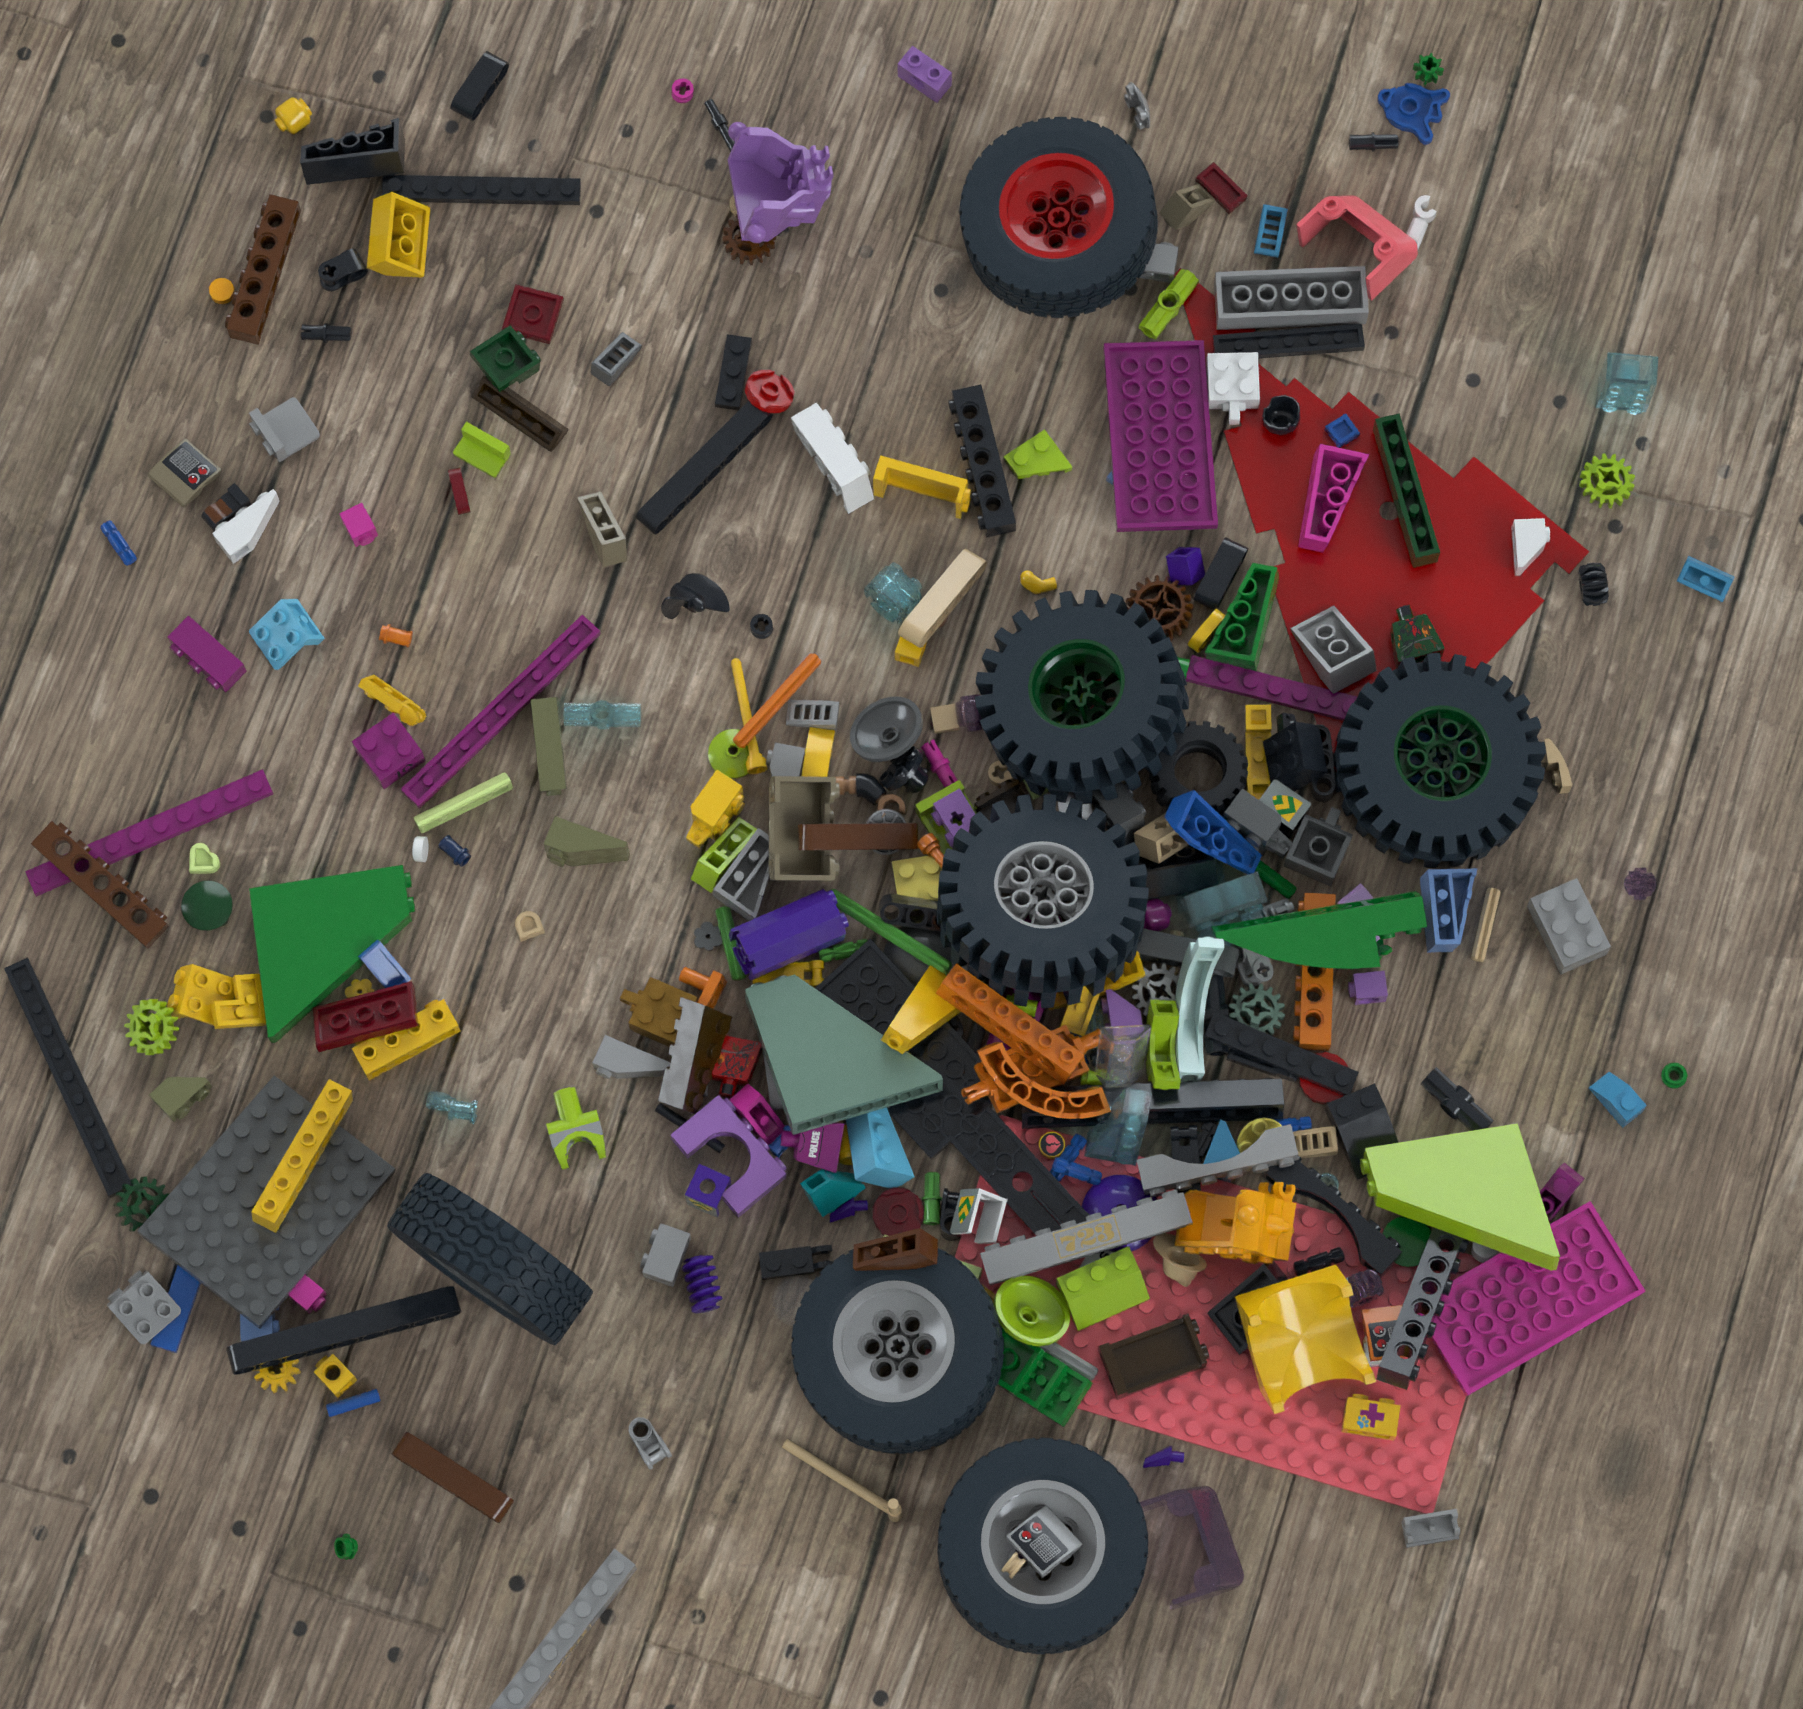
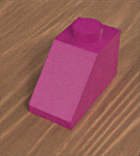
M749 1084L745 1085L730 1099L741 1119L744 1117L752 1126V1131L758 1137H761L767 1145L771 1144L782 1133L783 1127H785L764 1097Z

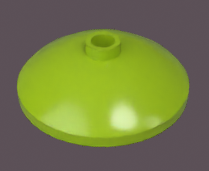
M1020 1276L1008 1279L1000 1286L995 1295L994 1307L997 1312L998 1322L1010 1336L1022 1343L1033 1346L1053 1344L1063 1337L1069 1327L1070 1311L1062 1294L1050 1283L1040 1278Z

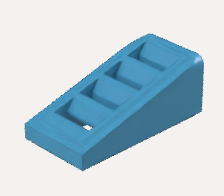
M1263 204L1254 254L1279 257L1288 209ZM1266 215L1280 217V222L1266 219ZM1264 225L1278 226L1279 228L1278 231L1266 229L1264 228ZM1263 233L1277 236V239L1262 238ZM1261 243L1275 245V250L1261 248Z

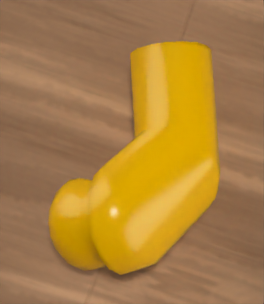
M1029 570L1023 571L1020 575L1022 586L1033 594H1041L1058 589L1055 577L1041 580Z

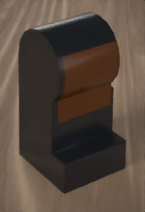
M235 483L227 488L228 492L216 500L215 503L208 506L201 515L202 519L213 531H215V528L220 523L228 522L234 518L241 508L251 505L249 498Z

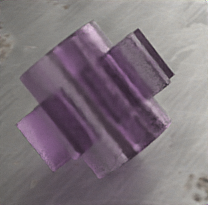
M1645 867L1629 871V875L1624 880V888L1628 895H1634L1635 900H1646V896H1652L1657 886L1653 873H1647Z

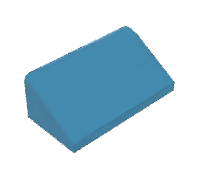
M1688 556L1677 582L1723 602L1735 577Z

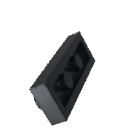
M727 334L715 407L740 410L752 338Z

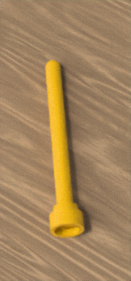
M734 658L731 661V667L743 726H745L752 718L741 661L738 658ZM755 736L747 745L749 756L747 757L746 767L749 774H760L768 769L766 758L759 753Z

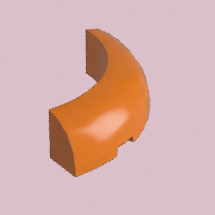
M994 1042L977 1050L983 1066L998 1087L1013 1100L1030 1110L1047 1116L1067 1119L1089 1118L1111 1112L1102 1087L1093 1086L1084 1090L1069 1092L1052 1090L1026 1077L1011 1060L1002 1042Z

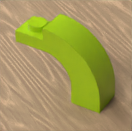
M1150 1000L1145 1031L1146 1073L1148 1081H1152L1153 1088L1162 1090L1179 1089L1181 1083L1175 1056L1176 1031L1179 1021L1176 1001Z

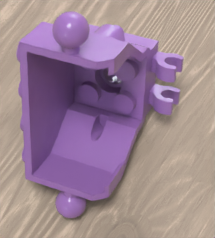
M742 122L731 124L728 134L735 143L728 157V165L742 241H751L752 243L768 242L789 226L796 227L800 223H815L824 201L830 197L831 180L834 177L832 166H829L826 171L824 166L826 160L830 157L828 146H825L821 151L816 150V145H812L807 150L802 145L792 144L769 128H747Z

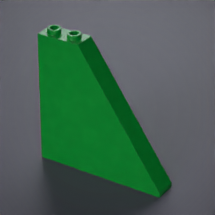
M403 865L249 888L267 1033L271 1043L278 1042L313 1010V1007H317L364 964L358 956L377 939L383 945H386L412 921L411 912H415L414 898L409 897L408 888L412 887L410 872L406 873Z

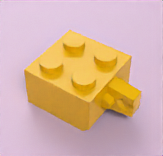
M719 770L715 771L690 806L693 824L686 836L688 842L700 848L709 837L716 841L719 835L721 836L730 827L731 824L728 822L733 815L738 816L745 806L742 785Z

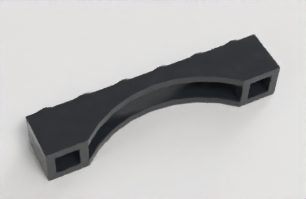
M1299 1155L1298 1160L1294 1161V1164L1291 1166L1280 1168L1279 1165L1268 1167V1171L1262 1172V1177L1271 1185H1274L1275 1182H1283V1192L1286 1190V1184L1295 1185L1296 1195L1311 1198L1333 1211L1351 1233L1358 1250L1360 1263L1379 1280L1401 1257L1400 1244L1390 1236L1386 1238L1380 1232L1381 1228L1373 1220L1369 1219L1367 1221L1360 1215L1361 1210L1354 1203L1345 1202L1340 1197L1342 1194L1336 1187L1331 1184L1327 1186L1320 1180L1322 1176L1314 1168L1310 1167L1308 1169L1303 1165Z

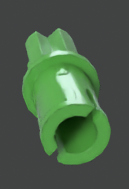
M937 1172L925 1174L924 1197H922V1201H924L923 1224L925 1225L940 1224V1202L942 1197H940V1174Z

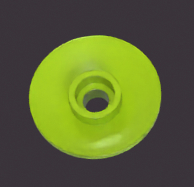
M739 729L722 731L714 737L708 749V758L712 768L715 771L719 770L731 779L741 778L749 774L746 767L747 757L749 756L748 746L739 748L733 742V738L740 731ZM732 747L738 749V752L734 755L728 752Z

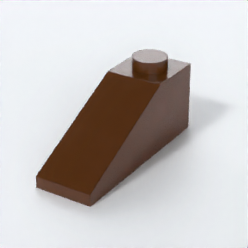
M918 1228L854 1244L853 1269L855 1271L905 1270L937 1264L938 1239L923 1229Z

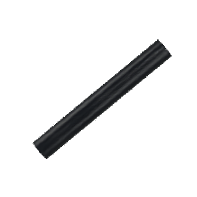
M659 1103L655 1109V1112L678 1127L688 1121L662 1103ZM716 1138L710 1139L706 1143L707 1146L719 1154L725 1147V1144Z

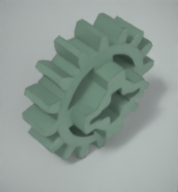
M1252 983L1249 984L1248 991L1241 987L1239 989L1240 996L1234 994L1232 997L1236 1004H1229L1228 1010L1234 1012L1229 1015V1018L1247 1025L1241 1018L1245 1017L1250 1024L1247 1026L1264 1033L1267 1032L1273 1036V1027L1280 1029L1281 1023L1278 1020H1284L1285 1017L1284 1013L1279 1012L1285 1007L1284 1003H1278L1281 997L1280 994L1273 996L1272 987L1267 991L1263 990L1262 983H1260L1258 989H1255ZM1255 996L1250 1002H1243L1245 999ZM1264 998L1271 1003L1272 1007L1266 1004ZM1255 1007L1260 1008L1259 1016L1254 1015ZM1264 1021L1270 1022L1266 1026L1259 1027Z

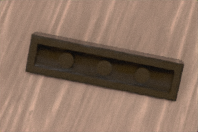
M486 375L482 377L471 396L550 452L556 448L569 430L509 387L498 392Z

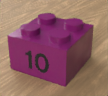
M394 712L351 741L356 753L383 789L426 761L422 750Z

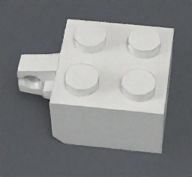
M1258 352L1208 353L1206 375L1209 409L1228 411L1229 425H1239L1240 411L1259 407Z

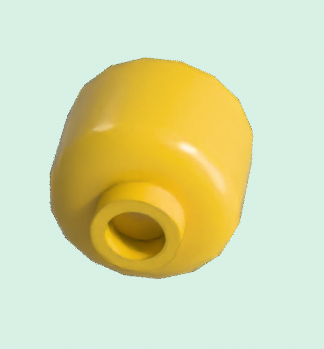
M291 97L275 109L277 118L274 122L282 132L286 130L290 134H296L310 124L312 112L303 99L300 98L298 100Z

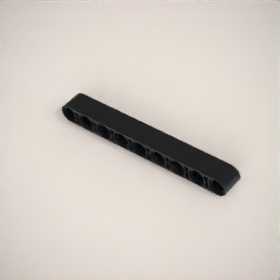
M447 1286L238 1342L228 1346L226 1351L232 1373L240 1375L459 1315L462 1311L455 1287Z

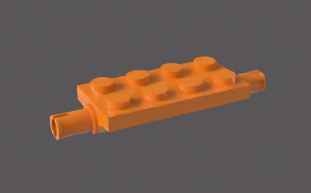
M1066 1024L1052 1030L1053 1033L1084 1055L1086 1051L1105 1044L1104 1036H1098L1102 1034L1100 1029H1096L1082 1037L1072 1035ZM1013 1048L1006 1051L1018 1069L1032 1081L1050 1089L1062 1085ZM1084 1057L1066 1082L1088 1073L1089 1068ZM982 1062L975 1064L973 1067L980 1082L961 1089L963 1098L968 1097L965 1099L967 1104L988 1096L997 1113L1019 1104L998 1087Z

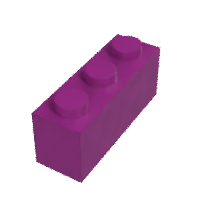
M189 615L167 637L171 644L170 650L179 658L183 655L188 659L189 662L187 664L197 674L200 672L208 677L206 681L215 690L220 688L226 693L247 672L244 664Z

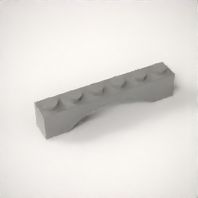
M1290 1124L1265 1130L1259 1139L1248 1149L1220 1162L1208 1164L1186 1163L1172 1159L1164 1154L1138 1159L1137 1165L1144 1195L1150 1194V1197H1157L1165 1193V1190L1176 1188L1177 1191H1184L1190 1189L1191 1184L1201 1182L1202 1185H1210L1216 1183L1218 1178L1227 1176L1228 1179H1236L1242 1177L1244 1172L1252 1170L1253 1173H1262L1268 1171V1167L1279 1165L1280 1168L1288 1167L1298 1160V1151Z

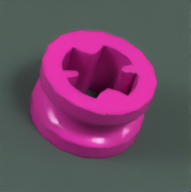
M682 78L672 84V97L676 102L687 103L692 99L694 88L691 81ZM681 87H686L685 95L679 94Z

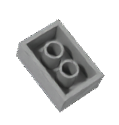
M1577 878L1530 898L1527 908L1560 975L1608 954L1611 945Z

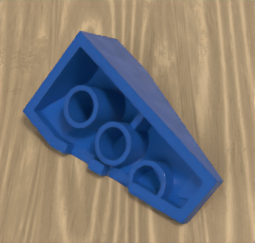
M1195 790L1172 799L1165 814V819L1173 830L1190 846L1248 875L1254 874L1262 855Z

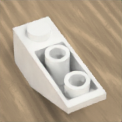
M274 489L260 494L255 503L249 507L241 508L234 518L228 522L220 523L212 533L216 543L233 564L251 552L259 541L279 503L278 495Z

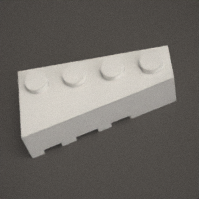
M815 403L792 416L791 420L794 431L811 457L816 455L814 457L822 474L824 476L827 474L836 496L842 494L844 508L848 514L873 500L874 496L868 477L871 472L864 461L859 462L857 459L858 454L853 445L846 444L842 430L838 426L836 428L833 426V420L826 409L822 411L819 405Z

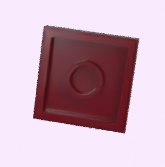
M515 284L502 330L511 325L516 332H521L524 338L550 344L564 301L563 296Z

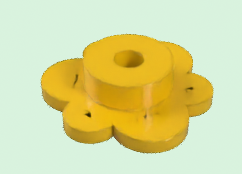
M354 979L351 982L352 986H348L345 989V995L347 998L373 992L374 989H372V983L369 979H362L361 981Z

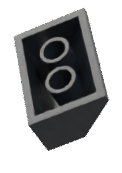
M1187 845L1159 864L1139 856L1138 865L1145 864L1147 870L1146 888L1149 889L1148 900L1159 899L1169 895H1183L1186 892L1196 890L1206 891L1210 888L1218 887L1214 857L1190 845Z

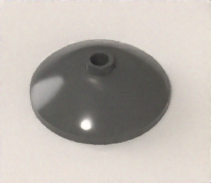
M887 697L870 704L857 716L851 727L850 742L853 749L861 758L871 762H884L901 756L915 744L923 728L921 711L913 701L904 697Z
M905 926L899 928V930L951 962V946L943 947L940 939L941 932ZM889 940L887 941L883 953L916 987L929 966Z

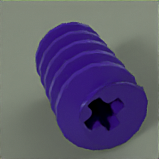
M700 1255L683 1261L686 1264L683 1265L682 1270L685 1273H689L684 1277L685 1282L691 1283L686 1287L687 1292L694 1293L690 1295L689 1301L696 1303L691 1307L693 1313H704L720 1308L716 1303L723 1298L722 1296L714 1295L716 1291L720 1290V1286L712 1285V1282L717 1280L718 1276L709 1274L716 1267L707 1265V1262L714 1259L713 1255Z

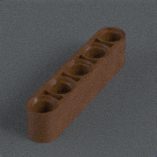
M918 823L798 825L800 851L918 849Z
M405 1432L392 1452L395 1458L499 1524L514 1502L512 1498L409 1432Z

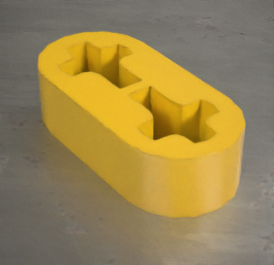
M1215 609L1191 637L1187 645L1199 653L1215 635L1225 614Z

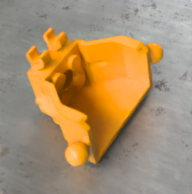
M1260 1182L1258 1192L1240 1190L1239 1192L1241 1193L1237 1197L1198 1190L1187 1191L1184 1196L1193 1225L1177 1229L1175 1246L1185 1248L1184 1253L1200 1255V1253L1214 1255L1215 1253L1221 1254L1220 1257L1240 1258L1242 1262L1258 1264V1262L1273 1264V1261H1288L1291 1237L1294 1234L1293 1223L1296 1203H1293L1292 1199L1295 1194V1185L1286 1184V1190L1283 1192L1284 1183L1275 1182L1274 1185H1271L1269 1193V1183Z

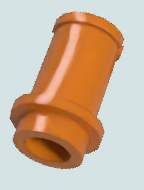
M391 624L387 626L382 625L379 640H382L384 644L390 642L409 648L413 632L393 628Z

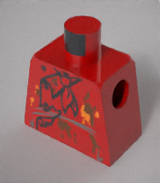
M725 1036L720 1056L717 1058L712 1071V1080L721 1082L719 1095L732 1098L735 1095L737 1085L745 1086L750 1083L763 1050L760 1042Z

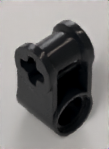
M356 249L346 250L340 255L323 262L318 268L321 286L327 291H336L351 282L362 279L368 273V269Z
M944 1188L940 1233L945 1240L955 1241L962 1234H951L945 1228V1225L953 1221L960 1193L951 1192L948 1188Z

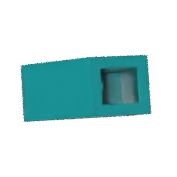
M825 1169L819 1170L800 1183L812 1206L822 1217L834 1212L837 1207L852 1197H856L866 1188L861 1181L855 1180L854 1173L831 1172Z

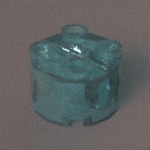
M892 562L889 566H885L866 585L864 594L866 598L871 596L873 599L871 606L881 616L891 622L897 619V623H901L922 600L920 593L922 585L917 579L913 577L910 579L897 563Z

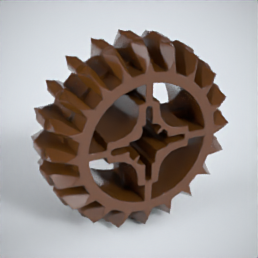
M1156 575L1154 582H1151L1150 578L1146 577L1145 585L1137 582V590L1131 589L1129 592L1131 597L1126 598L1128 610L1136 603L1145 609L1146 614L1151 619L1155 618L1159 623L1165 619L1172 620L1176 618L1173 622L1161 626L1170 641L1174 639L1173 633L1181 636V628L1188 629L1189 623L1187 621L1192 620L1193 617L1190 611L1193 610L1194 606L1188 603L1191 601V595L1185 594L1186 587L1177 588L1179 581L1175 580L1171 584L1169 583L1168 576H1165L1164 581H1160V577ZM1159 593L1158 596L1153 599L1146 598L1145 600H1142L1149 594ZM1166 596H1171L1177 602L1179 608H1175V605L1170 604ZM1162 600L1163 609H1161V612H1159L1158 617L1156 618L1157 611L1155 610L1157 609V607L1160 604V601Z

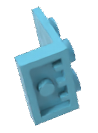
M281 599L249 630V634L275 670L283 667L304 645H319L325 639L298 599Z

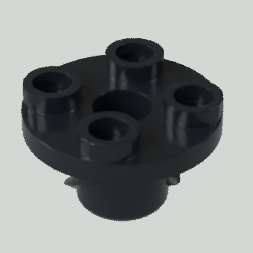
M912 746L901 756L890 760L891 765L880 776L879 782L888 791H894L901 786L906 788V793L921 791L928 782V775L926 774L928 770L920 766L923 758L922 751Z

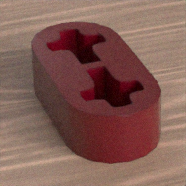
M461 468L450 469L448 473L458 515L470 513Z

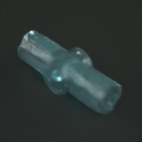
M604 700L595 703H564V726L597 727L602 730L610 727H641V704L609 703ZM600 711H607L609 713L605 719H598L596 715Z

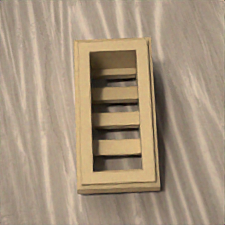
M1335 1126L1293 1132L1294 1139L1296 1138L1298 1155L1301 1158L1332 1156L1338 1153ZM1323 1136H1328L1329 1147L1324 1148ZM1312 1137H1317L1318 1149H1313ZM1301 1138H1306L1308 1150L1303 1151Z

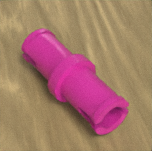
M931 740L930 744L927 742L920 747L931 764L930 769L932 773L937 774L944 788L958 781L949 766L950 761L948 758H944L935 740Z

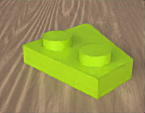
M1045 429L1003 457V460L1017 479L1030 478L1033 475H1049L1051 472L1064 471L1066 473L1072 471V465Z

